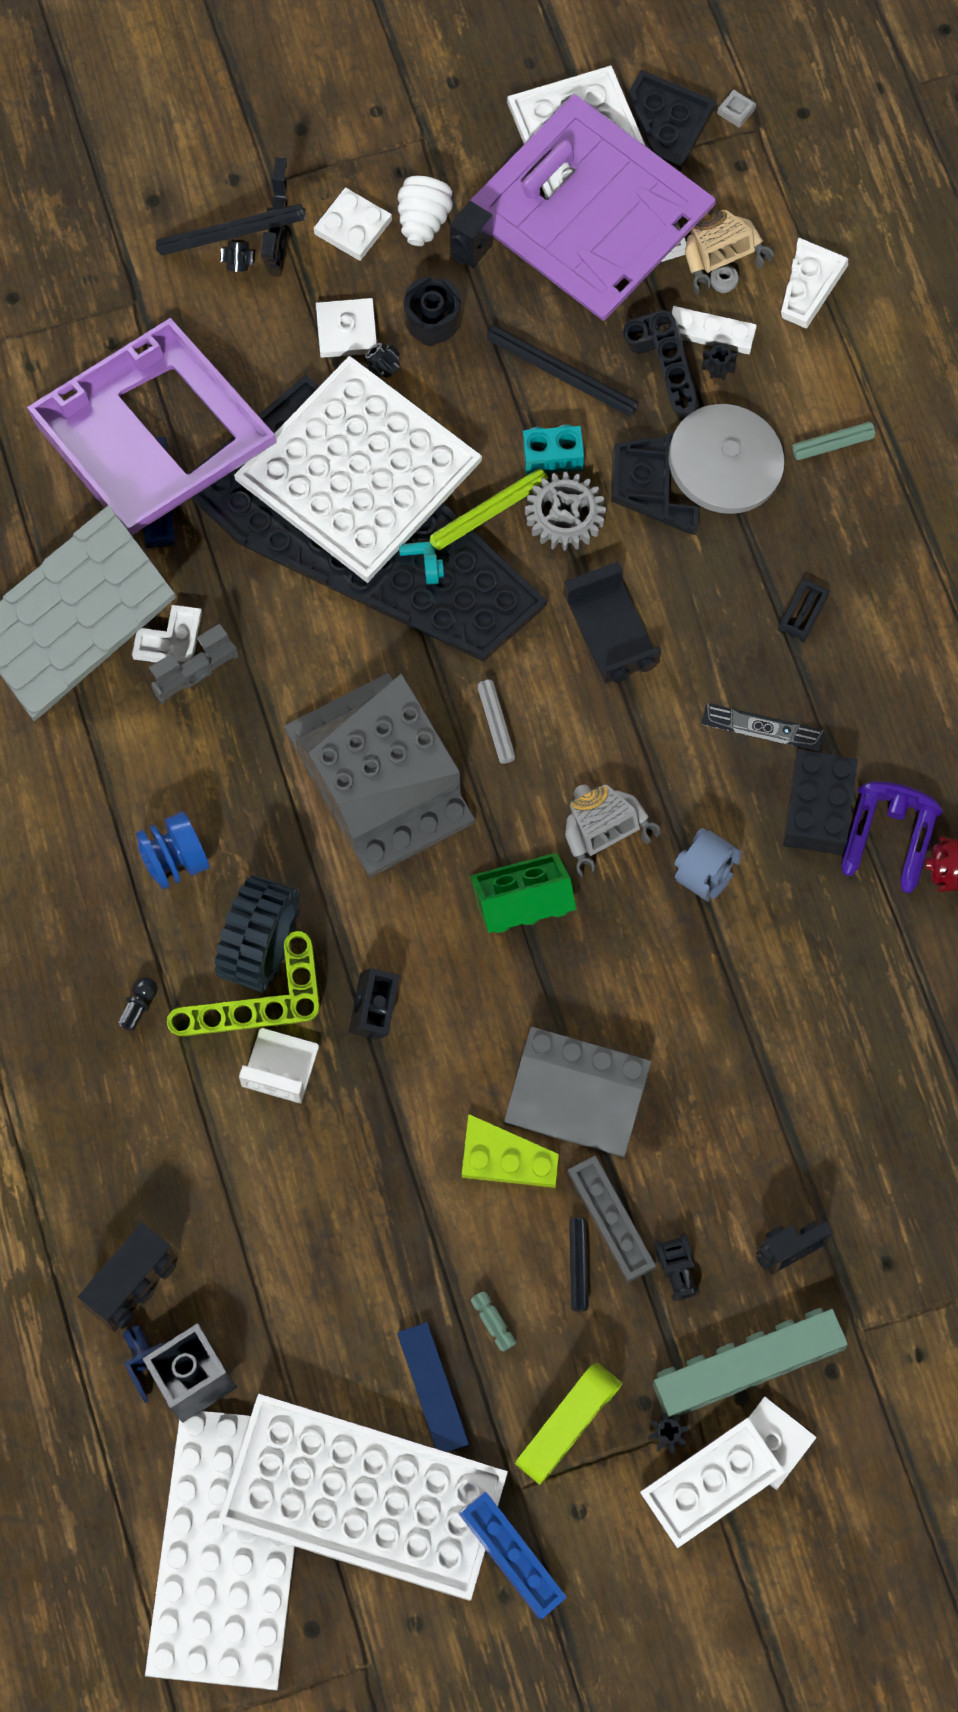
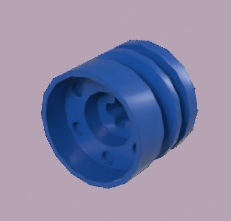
M184 811L164 819L167 833L164 835L160 833L154 824L149 826L154 838L151 841L148 840L143 830L135 833L138 839L140 856L150 876L159 884L162 890L170 887L165 875L170 872L175 883L181 882L178 868L184 866L191 876L210 868L199 839Z

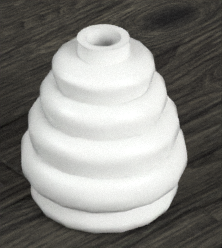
M411 176L405 179L403 187L400 188L398 193V212L401 215L400 223L403 226L401 232L408 238V243L415 246H423L424 242L433 240L434 233H437L441 224L445 223L447 214L451 212L453 206L451 199L452 190L449 185L426 176Z

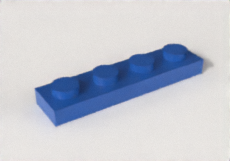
M482 1492L458 1513L538 1619H543L567 1598L487 1492Z

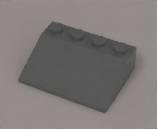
M531 1027L504 1123L625 1158L649 1075L651 1061Z

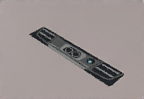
M710 703L706 704L702 724L814 751H820L824 730Z

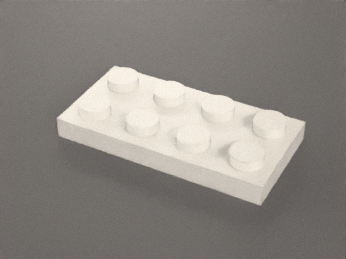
M747 1418L640 1493L676 1547L679 1548L786 1473Z

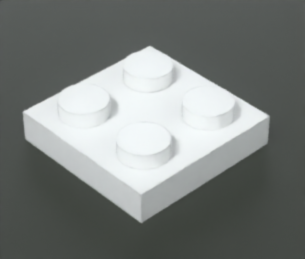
M345 187L314 227V234L361 261L392 221V214Z

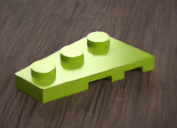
M468 1114L462 1178L556 1187L559 1154Z

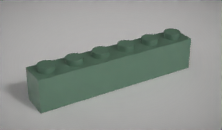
M822 1308L815 1309L806 1313V1319L795 1324L793 1319L782 1322L775 1326L777 1331L765 1335L763 1331L748 1336L746 1338L747 1343L735 1347L734 1343H730L716 1350L717 1355L706 1359L704 1355H700L686 1362L688 1366L676 1371L675 1367H670L658 1372V1378L653 1381L652 1386L663 1412L667 1414L668 1419H674L677 1415H684L845 1350L848 1343L833 1309L825 1312Z

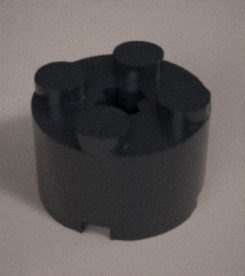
M432 276L420 278L408 287L404 299V320L408 332L423 344L434 346L437 343L450 339L461 326L460 293L452 282L441 278V280L432 279Z

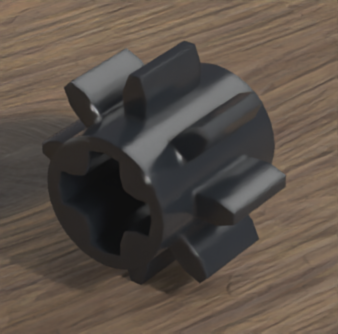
M228 240V247L223 246L221 248L220 262H227L226 269L230 271H248V264L253 265L255 263V249H249V241Z
M377 343L365 355L366 363L368 364L365 368L376 376L388 378L400 367L398 362L400 352L392 344L387 346L386 344Z
M714 343L711 351L704 350L702 370H708L710 379L715 377L725 380L728 372L735 373L736 365L734 363L737 359V353H731L728 344L724 346Z
M663 1413L660 1424L656 1421H651L650 1425L656 1430V1433L650 1434L648 1440L657 1441V1452L661 1451L662 1448H669L670 1454L673 1455L676 1444L683 1447L686 1445V1441L680 1436L688 1432L689 1429L688 1427H680L678 1423L680 1420L679 1415L673 1420L668 1419L667 1414ZM665 1426H668L670 1431H676L672 1441H668L666 1436L660 1435L663 1433Z

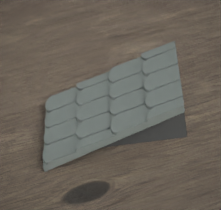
M109 505L77 530L71 539L47 557L41 566L6 593L0 601V676L33 722L176 598L175 593Z

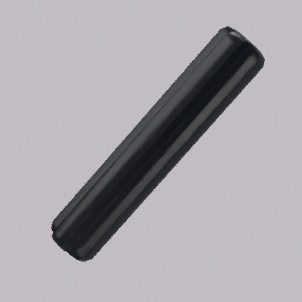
M574 1217L569 1220L571 1309L575 1312H584L589 1307L587 1221L583 1217Z

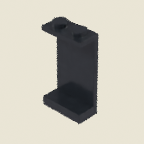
M618 561L565 581L563 595L605 684L612 681L614 683L624 681L630 674L640 670L641 672L652 670L660 662L661 655L659 646L653 648L622 582L623 570Z

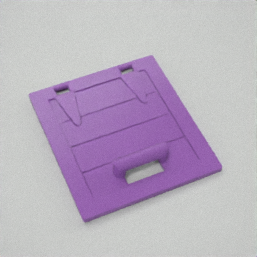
M575 94L554 113L470 200L493 214L494 238L603 321L613 313L716 204L713 196ZM564 162L576 170L548 200L540 196V187ZM683 216L689 221L678 231L674 225ZM624 277L631 281L621 292L615 288Z

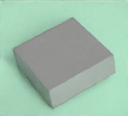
M733 89L719 106L717 114L740 128L756 109V103Z

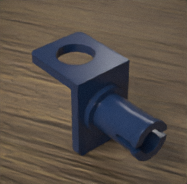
M137 1325L131 1327L137 1337L136 1340H134L129 1329L122 1335L134 1358L124 1362V1365L144 1403H147L149 1400L136 1375L148 1369L142 1358L164 1344L159 1343L151 1348L142 1331V1327Z

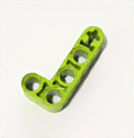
M598 1362L591 1365L515 1462V1465L541 1485L600 1409L612 1399L623 1383Z

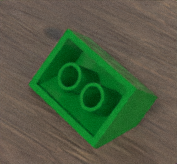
M557 853L470 875L481 918L488 933L505 932L510 927L521 924L531 925L540 919L551 916L561 917L570 911L577 910L570 876Z

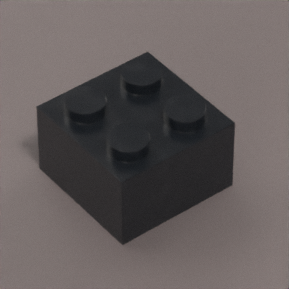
M198 1323L142 1358L170 1409L182 1423L238 1388L209 1337Z

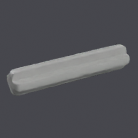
M492 680L481 681L478 683V691L499 762L502 764L510 763L515 760V753Z

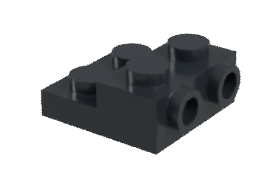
M814 1221L800 1230V1235H798L793 1225L786 1229L782 1225L772 1229L765 1235L767 1238L763 1240V1244L758 1246V1252L755 1253L759 1265L763 1270L768 1268L771 1275L824 1247L833 1233L828 1222L825 1221L818 1225Z

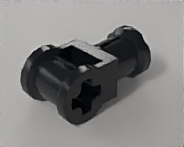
M680 1234L679 1238L665 1242L654 1241V1248L660 1268L663 1270L664 1277L670 1278L674 1292L671 1295L672 1300H685L700 1294L699 1288L695 1287L691 1275L694 1265L686 1234Z

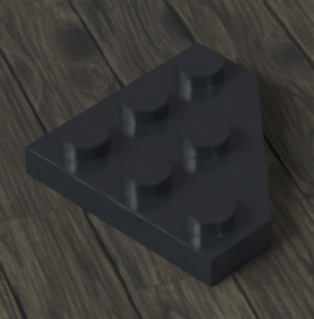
M641 70L629 91V99L651 151L681 172L716 107V101Z

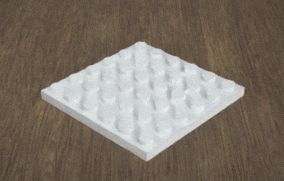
M349 356L274 433L277 443L246 462L235 474V480L368 583L399 550V546L405 544L482 461V456Z

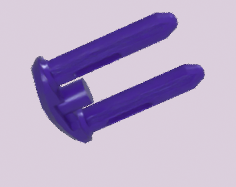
M873 781L864 783L857 789L861 795L841 862L842 872L846 876H852L859 869L878 801H890L887 815L899 820L905 819L908 807L915 808L914 811L919 812L900 878L902 891L911 893L918 886L936 817L942 815V809L935 799L913 788L890 782ZM866 810L868 812L862 835L859 836L856 832L862 811ZM921 827H925L926 833L921 851L918 853L915 850Z

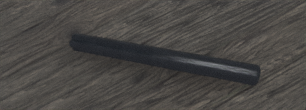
M295 204L160 238L156 241V251L160 255H167L304 221L306 219V209L302 204Z
M496 325L490 328L487 334L488 341L629 417H632L637 411L639 403L636 400Z

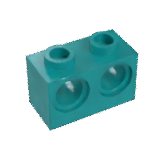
M566 424L558 428L544 429L543 427H533L529 430H523V454L526 475L536 469H542L544 473L583 470L584 452L581 426ZM569 444L572 445L573 448L564 449L561 446ZM539 446L544 448V450L535 451L532 448Z

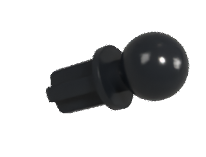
M141 977L134 983L133 993L135 997H127L126 1001L128 1004L119 1020V1025L125 1030L134 1031L144 1011L149 1010L150 1007L145 1002L152 1000L158 991L157 984L152 978Z

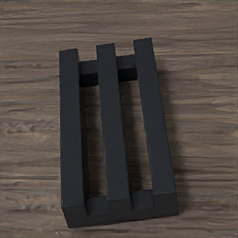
M803 579L778 631L781 633L785 631L789 633L790 637L794 638L796 636L800 638L799 641L805 643L830 594V590ZM806 588L810 589L811 592L794 625H788ZM816 594H821L804 630H799Z

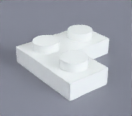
M172 605L167 632L141 628L136 633L132 652L133 659L158 662L172 653L181 665L193 658L202 610Z

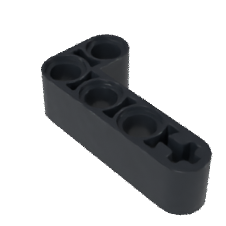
M658 311L627 322L622 332L632 352L641 354L656 349L671 406L677 418L682 422L690 413L700 409V403L680 329L674 316L668 311ZM665 324L671 325L667 331H659L661 326ZM644 333L641 339L632 340L635 334ZM678 350V353L674 357H666V354L669 351ZM677 376H685L681 383H672ZM682 396H686L688 400V408L684 409Z

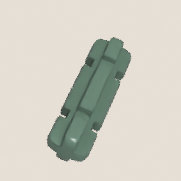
M484 1291L476 1294L471 1299V1303L476 1311H480L479 1316L491 1336L496 1338L495 1343L501 1351L512 1348L516 1341L511 1332L506 1331L508 1327L496 1307L491 1306L492 1301Z

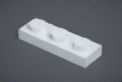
M673 306L672 315L680 329L682 340L713 346L714 343L724 346L728 344L729 350L750 355L756 324Z

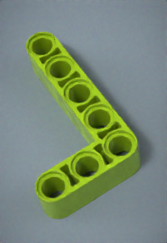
M295 931L290 933L284 941L289 995L177 1008L170 1012L167 1017L168 1029L178 1036H193L313 1020L317 1017L320 1006L311 939L307 934ZM303 938L307 942L305 952L294 954L290 951L289 947L293 939ZM305 968L310 972L311 977L307 984L298 985L294 982L293 974L297 969ZM302 999H309L314 1003V1010L308 1016H301L297 1012V1004ZM273 1002L279 1003L283 1007L282 1016L276 1020H271L266 1015L267 1006ZM242 1006H247L252 1011L251 1020L245 1024L239 1023L235 1018L236 1010ZM210 1010H217L221 1014V1022L216 1027H208L205 1024L204 1017ZM181 1013L187 1014L190 1018V1025L184 1031H178L173 1024L175 1017Z

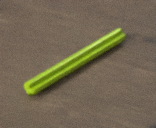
M536 469L433 533L429 540L431 545L436 550L446 547L531 494L533 486L541 487V479L547 480V474L542 469Z

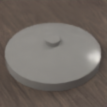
M709 405L690 413L677 427L669 447L668 459L670 470L681 491L696 504L719 513H742L762 505L776 490L784 470L782 445L772 427L754 412L735 405Z

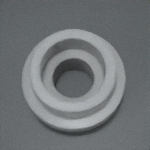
M724 265L711 272V285L720 293L730 292L738 284V273L731 266ZM720 276H727L729 278L722 279Z

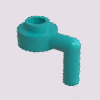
M430 542L408 543L399 546L400 556L424 554L426 584H438V577H444L442 559H436L435 548Z

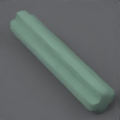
M866 422L793 444L792 452L796 460L812 457L873 439L876 434L872 422Z

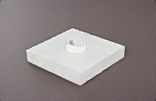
M372 298L316 303L321 358L366 354L370 348L377 344Z
M764 1397L748 1419L786 1473L770 1484L777 1490L817 1437Z

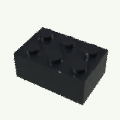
M798 749L794 763L783 846L843 855L848 838L858 759Z
M141 1222L79 1294V1300L86 1310L114 1333L119 1327L124 1329L133 1319L134 1313L132 1312L139 1303L145 1304L155 1292L153 1287L161 1278L164 1280L168 1278L176 1268L174 1262L177 1258L172 1247Z

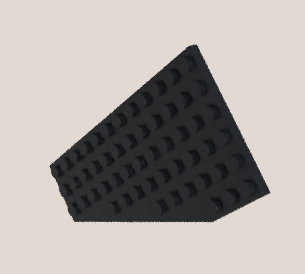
M305 375L258 416L275 433L319 386ZM234 436L231 437L227 442H225L220 448H218L214 453H212L207 459H205L189 474H191L193 471H195L197 468H199L201 465L207 462L210 458H212L214 455H216L218 452L224 449L236 438ZM243 465L191 497L237 544L482 662L486 661L547 606V600L472 530L441 550L435 549L436 559H442L444 572V577H438V584H426L424 554L400 556L399 550L367 583L235 480V474ZM442 503L405 544L430 542V536L459 517Z

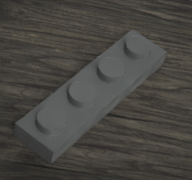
M593 1156L568 1169L569 1177L627 1283L654 1270L656 1265L597 1157Z

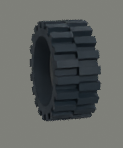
M254 874L245 880V884L238 890V897H235L232 902V909L227 913L225 927L222 928L220 933L221 940L217 944L216 951L218 954L214 962L216 964L214 970L217 973V977L259 992L265 991L268 985H271L274 980V974L277 975L280 970V963L285 959L284 941L296 928L297 923H295V920L299 915L300 909L298 907L301 900L299 898L300 892L297 889Z

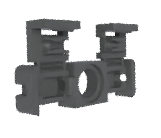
M220 623L197 637L205 653L201 652L181 665L171 653L149 667L156 680V683L154 681L151 687L161 704H164L166 699L185 687L188 689L211 675L212 671L223 663L238 657L236 646Z

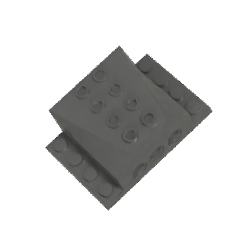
M387 673L284 726L286 735L368 878L475 823L474 816L460 794V772L402 674L393 680L390 674Z

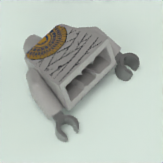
M584 784L574 790L573 796L575 800L569 805L572 814L567 817L565 835L573 857H577L576 872L581 878H583L582 871L580 870L582 864H588L591 867L592 874L595 868L593 861L586 858L585 853L588 852L592 856L640 830V826L642 828L640 839L646 844L651 842L646 830H651L656 837L660 835L659 826L648 822L647 818L649 816L635 796L618 790L614 791L608 785H602L591 790L588 785Z

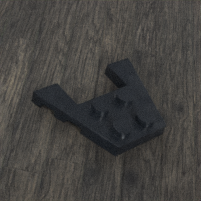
M275 157L272 176L273 206L267 207V211L288 206V200L286 199L288 183L287 177H285L287 158ZM288 225L268 229V232L263 233L261 258L270 276L281 277Z
M669 433L665 437L656 439L648 437L614 444L612 449L611 502L688 534L696 535L698 532L699 507L669 503L670 466L668 456L674 433Z

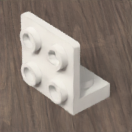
M261 1028L248 1066H242L239 1075L241 1086L301 1104L319 1045Z

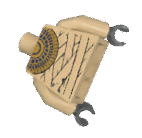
M720 210L711 215L707 213L691 230V235L686 240L685 255L691 274H695L693 290L697 295H699L698 283H705L708 292L710 290L711 280L707 275L703 274L702 270L704 269L708 273L755 251L754 264L758 268H762L764 265V260L761 256H764L769 263L771 262L773 251L769 247L762 246L761 242L763 240L749 219L734 216L727 210Z

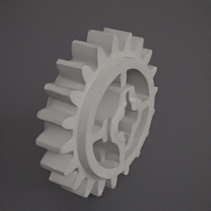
M564 472L563 479L559 480L557 475L553 473L551 483L542 478L541 488L538 486L532 487L533 495L527 496L528 506H525V515L528 516L527 526H533L532 535L541 534V544L550 539L551 549H554L558 543H562V548L566 551L568 543H572L575 549H579V540L588 545L590 544V535L598 536V527L604 526V518L602 517L606 514V508L603 507L604 497L598 496V486L589 489L590 479L580 483L579 474H576L573 480H570L568 473ZM549 500L552 503L551 509L549 510V515L544 517L542 508ZM586 506L589 511V514L587 518L583 522H581L579 519V513L581 512V508Z

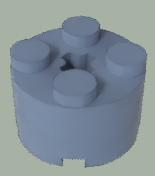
M701 828L696 833L693 845L688 852L683 850L678 855L675 861V866L678 867L675 879L678 883L708 902L710 897L715 899L727 886L734 875L730 872L732 864L739 865L742 851L712 831Z

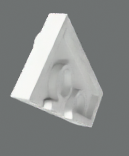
M798 238L791 277L782 306V318L807 329L847 268L848 258Z

